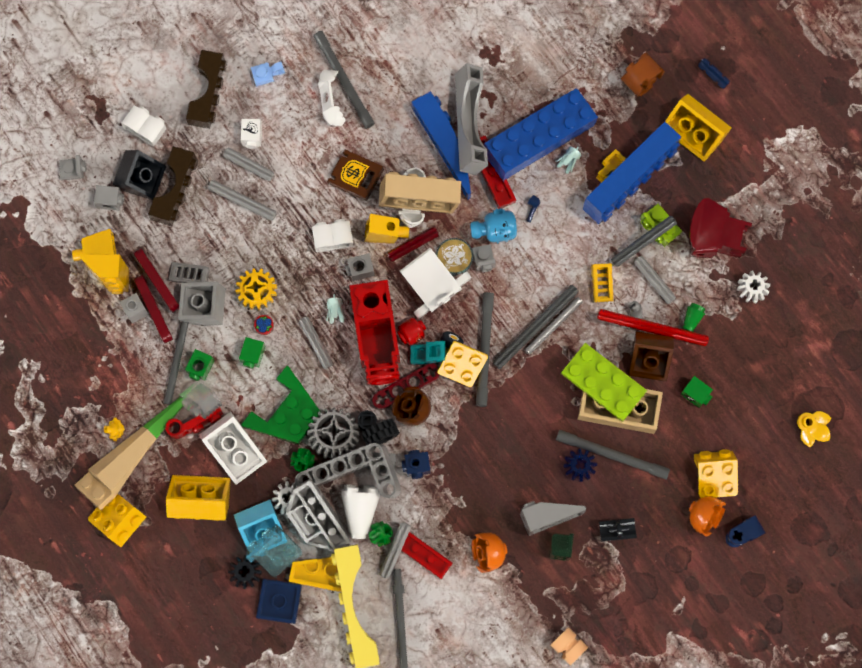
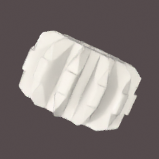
M750 271L749 275L744 273L742 275L743 279L738 280L740 286L737 287V291H742L740 298L746 296V302L752 299L754 304L758 302V299L763 301L765 299L764 295L769 294L767 288L770 287V284L764 283L767 277L761 278V272H758L757 275H755L754 271ZM754 284V287L756 286L757 289L753 290V287L750 288V285Z
M287 481L285 482L286 488L279 484L278 488L281 491H273V494L278 496L272 498V502H278L274 508H281V514L285 513L288 502L285 503L284 497L289 496L292 489L297 487L295 483L290 488V484Z

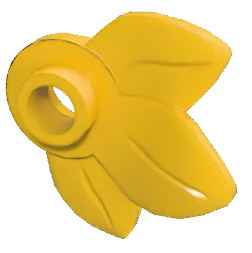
M816 411L813 414L802 413L797 419V425L801 430L800 437L802 442L811 447L815 440L821 442L829 441L830 431L826 425L830 422L831 417L821 411Z

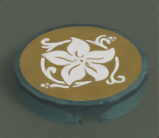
M447 239L440 244L436 252V256L452 276L464 274L469 270L473 262V251L470 245L462 239Z

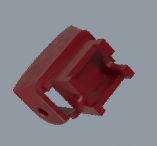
M704 198L696 207L691 220L689 234L692 248L690 254L693 257L712 259L718 252L740 258L741 254H744L747 249L740 246L743 233L745 234L747 229L752 227V223L729 217L728 208L710 198Z

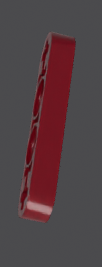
M140 248L133 252L172 313L178 310L179 304L143 250Z
M143 275L134 278L164 344L172 341L173 337Z
M427 364L377 392L372 400L374 407L378 410H385L392 406L396 398L392 393L393 389L397 386L403 390L411 387L409 381L413 377H417L420 380L419 389H423L435 382L440 376L437 373L439 367L435 364ZM428 369L436 370L435 377L431 375L425 377L427 382L424 383L420 373H423L424 376L428 374ZM389 391L393 401H390V398L384 401L385 405L377 404L378 397L382 399L387 397L386 392Z

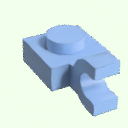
M268 62L251 67L256 86L274 82L273 76L285 74L282 62H277L272 67H270Z

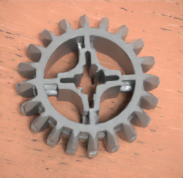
M335 407L332 408V412H329L326 408L324 410L325 414L320 411L318 412L319 418L312 417L314 423H309L308 425L310 428L307 431V435L310 436L308 442L313 443L311 448L312 450L317 449L318 455L324 452V458H327L329 454L331 459H334L335 455L339 457L343 455L342 453H349V449H355L354 444L359 442V439L356 438L360 436V432L357 431L359 425L354 424L356 420L354 417L349 419V412L344 415L343 409H340L338 413ZM331 421L328 427L319 429L324 423ZM337 422H340L343 425H345L348 430H345V428L338 426ZM333 427H334V431H335V434H336V436L334 437V441H333V436H332V433H331ZM319 437H322V439L328 440L329 443H330V446L327 445V444H325V443H323V442L320 440ZM345 438H348L346 442L336 446V443L339 440H344Z

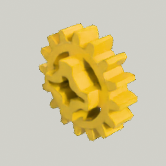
M253 268L252 273L245 271V277L240 275L242 282H236L237 287L240 288L236 289V294H239L238 300L243 301V306L245 307L249 304L251 310H253L254 306L261 310V305L267 308V302L273 303L272 296H277V293L273 291L277 289V284H273L275 282L274 277L269 278L270 273L264 274L263 269L256 272L255 268ZM259 278L264 279L266 282H261ZM256 286L259 287L258 292H254ZM245 295L252 296L254 300H250Z

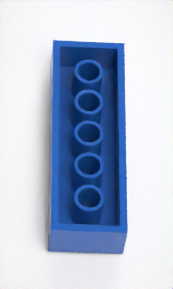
M575 88L485 142L484 146L487 148L488 161L502 181L595 126L598 116L579 90Z
M664 122L586 197L583 210L598 224L602 221H608L613 215L612 212L615 208L620 209L625 204V199L629 195L632 197L639 190L638 187L641 183L645 184L650 180L654 170L659 171L664 166V161L667 158L671 159L677 153L681 136Z

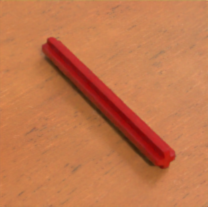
M604 309L598 311V320L658 335L674 337V339L701 346H706L709 341L707 335Z

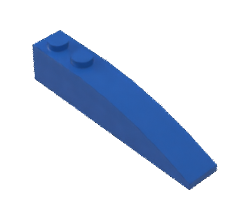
M430 91L411 102L412 110L456 181H461V191L466 199L469 200L471 198L468 173L461 172L459 168L458 139L449 122L451 121L447 111L443 112L441 109V102L438 96H434Z

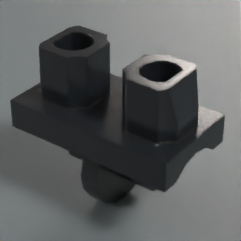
M634 518L599 522L601 542L637 538Z

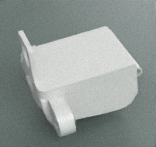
M428 248L400 270L425 303L414 312L418 319L451 300L452 296L462 290L461 286L472 278L468 272H465L455 280L431 248Z

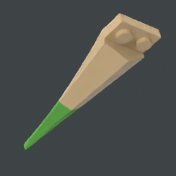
M198 384L88 469L89 472L75 484V487L98 509L102 510L116 497L137 464L165 429L166 423L175 417L199 389Z

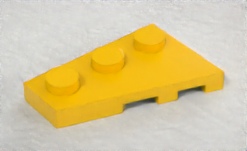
M332 557L292 563L289 582L342 592L341 585L336 584L335 573H338L337 565H333Z

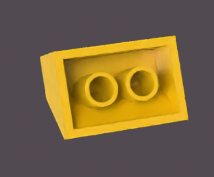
M689 94L680 99L665 121L681 136L679 143L704 162L732 129V127Z
M80 254L81 260L90 272L112 294H123V292L129 291L130 270L120 254Z
M172 475L166 496L167 518L226 520L229 508L231 479Z

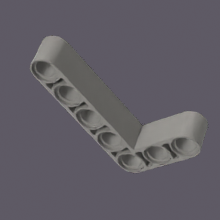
M371 443L298 473L295 477L296 486L302 484L303 478L308 476L319 487L370 466L381 496L396 498L401 493V486L386 446L378 443ZM376 447L380 449V455L377 458L373 455V450ZM360 454L362 462L358 465L355 459ZM342 461L345 467L344 470L340 472L338 469V464ZM383 465L387 468V473L384 476L380 474V468ZM322 469L327 471L324 479L320 475ZM389 484H392L394 490L389 495L386 489Z

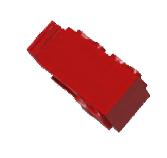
M388 280L349 285L362 369L365 368L367 385H384L400 380L398 369L400 356Z

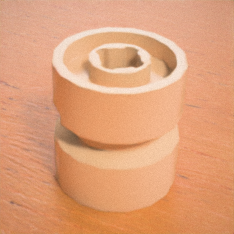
M569 627L550 645L557 653H563L562 658L569 665H572L588 649V646L581 639H576V634Z

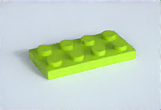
M587 343L581 347L561 372L565 378L622 422L647 392L645 388Z

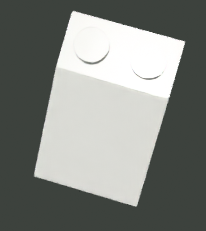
M229 412L199 434L203 443L236 485L267 462L232 412Z

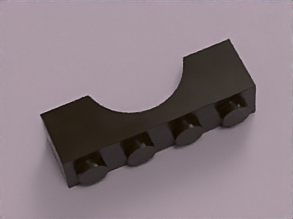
M201 50L197 67L199 73L208 80V89L201 98L189 102L186 121L190 126L210 129L211 123L215 122L216 112H214V109L219 104L220 96L218 91L223 86L222 73L226 71L227 61L223 53Z
M175 146L172 147L167 165L176 176L175 185L168 194L154 197L148 213L150 220L172 226L174 221L178 220V209L180 204L184 203L186 196L184 193L185 189L190 186L192 170H195L198 164L194 152Z

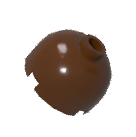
M411 386L403 390L404 393L401 396L397 395L395 398L392 413L397 421L406 426L421 425L431 413L432 405L430 399L418 387Z

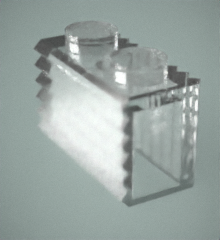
M198 380L180 394L183 400L181 404L196 417L200 415L206 419L207 416L213 414V411L219 409V406L222 407V403L214 391Z

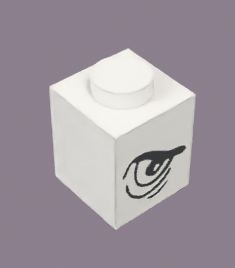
M241 119L242 146L248 149L261 147V120Z

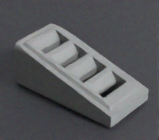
M173 262L168 280L177 283L207 282L210 269L201 265ZM180 268L179 276L175 277L176 269ZM184 269L187 270L186 278H182ZM191 270L194 271L193 279H189ZM198 272H201L200 280H196Z

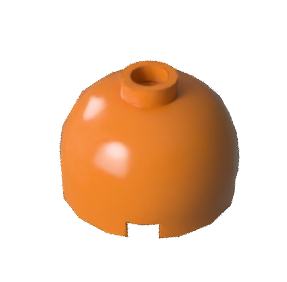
M705 496L697 502L693 501L689 507L690 524L704 536L711 535L712 533L709 530L712 526L716 529L725 513V509L722 506L726 505V503L713 496Z
M493 533L475 534L476 539H472V555L474 561L478 559L480 566H476L481 573L497 570L505 560V555L507 554L506 544Z

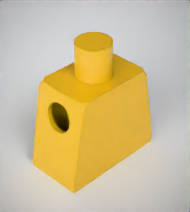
M370 214L365 224L364 242L394 244L398 237L408 238L409 227L399 226L400 219Z
M111 229L82 238V249L72 250L74 261L81 260L80 254H117L114 234Z

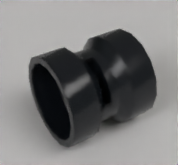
M362 411L358 416V425L362 431H366V429L377 424L376 415L372 411Z

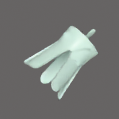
M569 147L566 153L555 161L561 160L557 164V168H560L563 164L568 165L565 172L566 174L570 171L572 173L576 161L581 156V153L578 151L579 147L576 149Z
M335 294L333 298L327 300L328 313L326 321L329 318L330 324L334 322V318H337V316H339L342 323L346 319L342 309V299L335 298Z

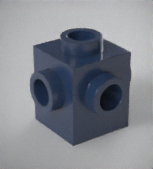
M412 450L405 455V460L401 461L403 472H407V477L420 479L425 474H431L428 452L420 453V450Z

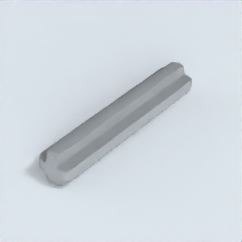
M229 147L225 149L223 155L228 160L267 181H271L274 177L272 170Z
M643 256L636 258L634 264L667 304L672 303L676 296Z
M303 317L299 320V323L324 369L331 367L333 363L310 319Z
M405 522L400 524L380 571V576L384 578L391 576L411 525Z

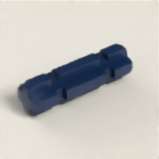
M704 58L699 62L698 66L705 70V73L715 83L718 82L722 89L729 85L730 80L725 76L723 77V74L713 64L710 65V61Z

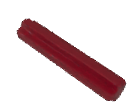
M432 227L390 250L387 256L393 262L437 238L439 233L435 227Z

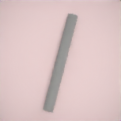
M577 297L524 349L525 352L530 355L583 301Z

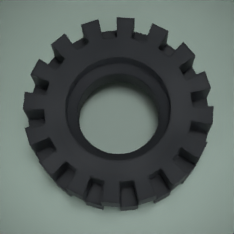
M393 418L384 420L381 423L379 422L362 432L366 445L371 443L383 444L400 434Z

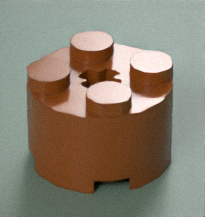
M647 53L642 54L636 64L632 62L625 69L626 73L621 77V80L637 97L639 95L643 96L652 89L657 78L660 80L665 73Z

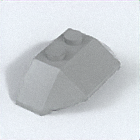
M309 479L292 489L285 512L306 544L334 552L335 548L343 547L351 542L339 517L319 487L312 480Z

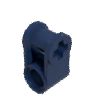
M755 515L731 529L726 534L725 540L729 546L736 548L765 534V531ZM739 535L740 538L734 540L733 536Z

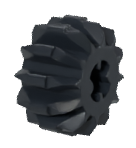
M244 555L243 562L237 557L236 561L238 564L236 565L232 562L230 564L235 569L228 570L229 574H235L230 578V581L234 582L237 580L235 583L237 588L241 583L243 589H247V583L253 588L255 586L252 582L253 580L260 582L256 574L261 575L262 571L256 569L261 564L259 562L254 564V557L250 558L249 562L247 555ZM245 567L250 571V573L246 574V577L240 574L241 571H244Z

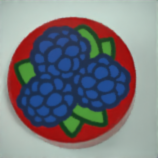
M261 315L256 318L254 327L259 334L268 335L273 331L274 323L269 316Z

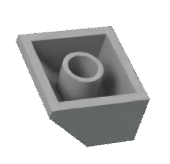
M218 282L181 283L178 320L204 326L223 325L226 289Z

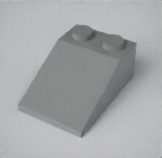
M535 501L524 505L520 516L528 536H531L583 515L586 508L579 505L544 502L535 504Z

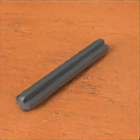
M667 217L611 258L612 263L615 266H620L677 224L674 217Z

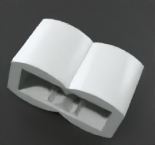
M134 105L121 123L124 129L153 147L166 131L165 121L158 116L153 117L149 115V111L142 106L137 107Z
M339 219L335 220L332 224L319 222L312 227L316 252L353 247L349 221Z

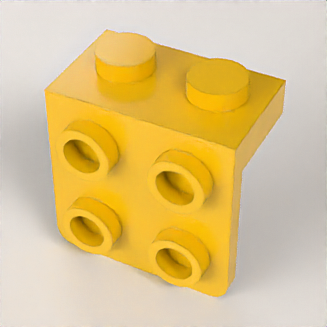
M722 449L719 452L702 451L699 454H694V462L698 468V494L700 498L705 496H713L715 498L728 497L738 494V461L733 451Z
M117 494L102 510L96 508L88 517V521L110 540L122 547L146 516Z

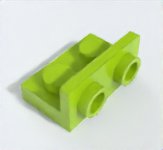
M657 204L648 212H644L640 220L646 230H651L669 217V215ZM676 224L655 241L665 247L682 234L683 231Z

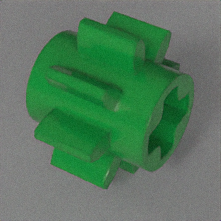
M299 448L297 453L292 452L290 465L294 466V469L298 472L305 471L314 466L315 455H312L308 449Z
M381 521L370 526L372 530L369 532V539L373 544H378V547L391 542L390 537L393 536V530L389 524H384Z

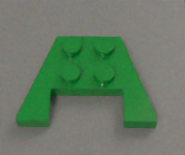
M286 366L277 377V381L291 390L289 395L268 422L251 411L241 426L248 430L251 429L258 433L271 435L299 445L307 435V431L310 430L308 427L309 423H314L312 417L319 418L318 412L320 410L289 366Z

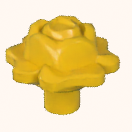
M113 418L112 421H109V426H104L103 430L104 433H109L110 439L117 441L124 434L125 429L120 420Z

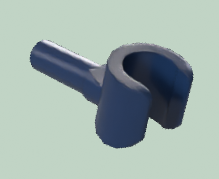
M532 195L528 201V204L532 206L527 218L529 223L532 221L534 212L540 206V199L535 195Z

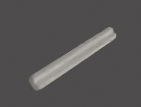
M215 180L210 181L208 185L209 190L270 221H273L277 213L275 210Z

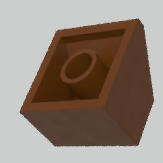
M636 331L629 376L667 381L674 351V337Z

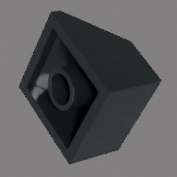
M125 150L112 185L119 187L127 193L153 200L156 197L167 166L139 150Z

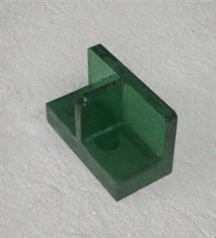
M554 534L552 536L549 559L569 561L572 556L574 534Z

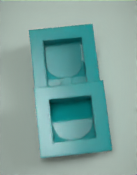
M445 341L426 342V344L411 346L410 364L412 365L445 361Z

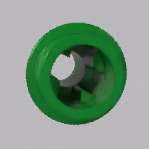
M691 303L687 307L682 328L693 332L704 317L705 308Z

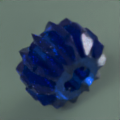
M581 449L577 450V455L574 451H571V457H565L568 463L564 464L563 467L569 469L566 472L567 476L571 473L574 474L571 480L574 481L579 476V482H583V476L589 480L591 478L589 473L595 474L596 471L592 468L596 467L597 463L590 462L595 456L592 455L588 458V450L585 451L584 455ZM577 461L585 464L583 470H581V467L579 469L576 467Z

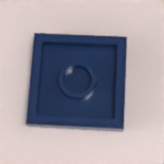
M263 579L256 618L296 624L302 584Z

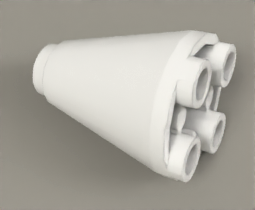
M344 485L341 495L348 531L351 533L350 538L366 539V534L369 532L380 497L378 488L364 485V488L361 489L356 487V485Z

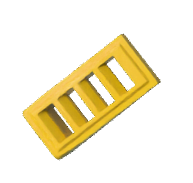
M612 263L591 264L594 302L613 301ZM606 269V273L597 274V270ZM597 277H607V281H597ZM598 285H608V288L598 289ZM608 292V296H598V293Z

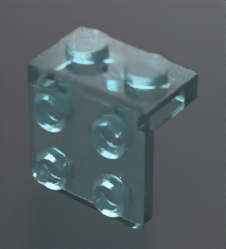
M276 524L274 527L265 530L257 542L253 541L247 547L246 558L251 563L256 559L271 576L276 577L301 556L302 550Z

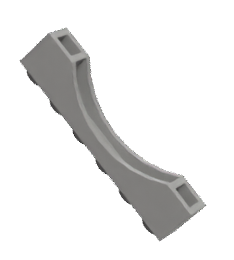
M466 63L455 73L459 168L461 172L477 175L488 166L487 148L480 139L477 126L478 102L483 87V68Z

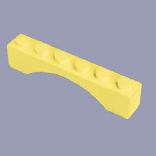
M358 544L335 548V553H332L331 557L333 565H337L338 573H335L336 584L341 585L342 593H338L340 605L344 604L345 612L342 613L344 625L348 624L349 632L346 633L347 644H351L353 652L349 653L351 665L355 664L356 668L379 665L377 644L361 627L353 607V584L362 564Z

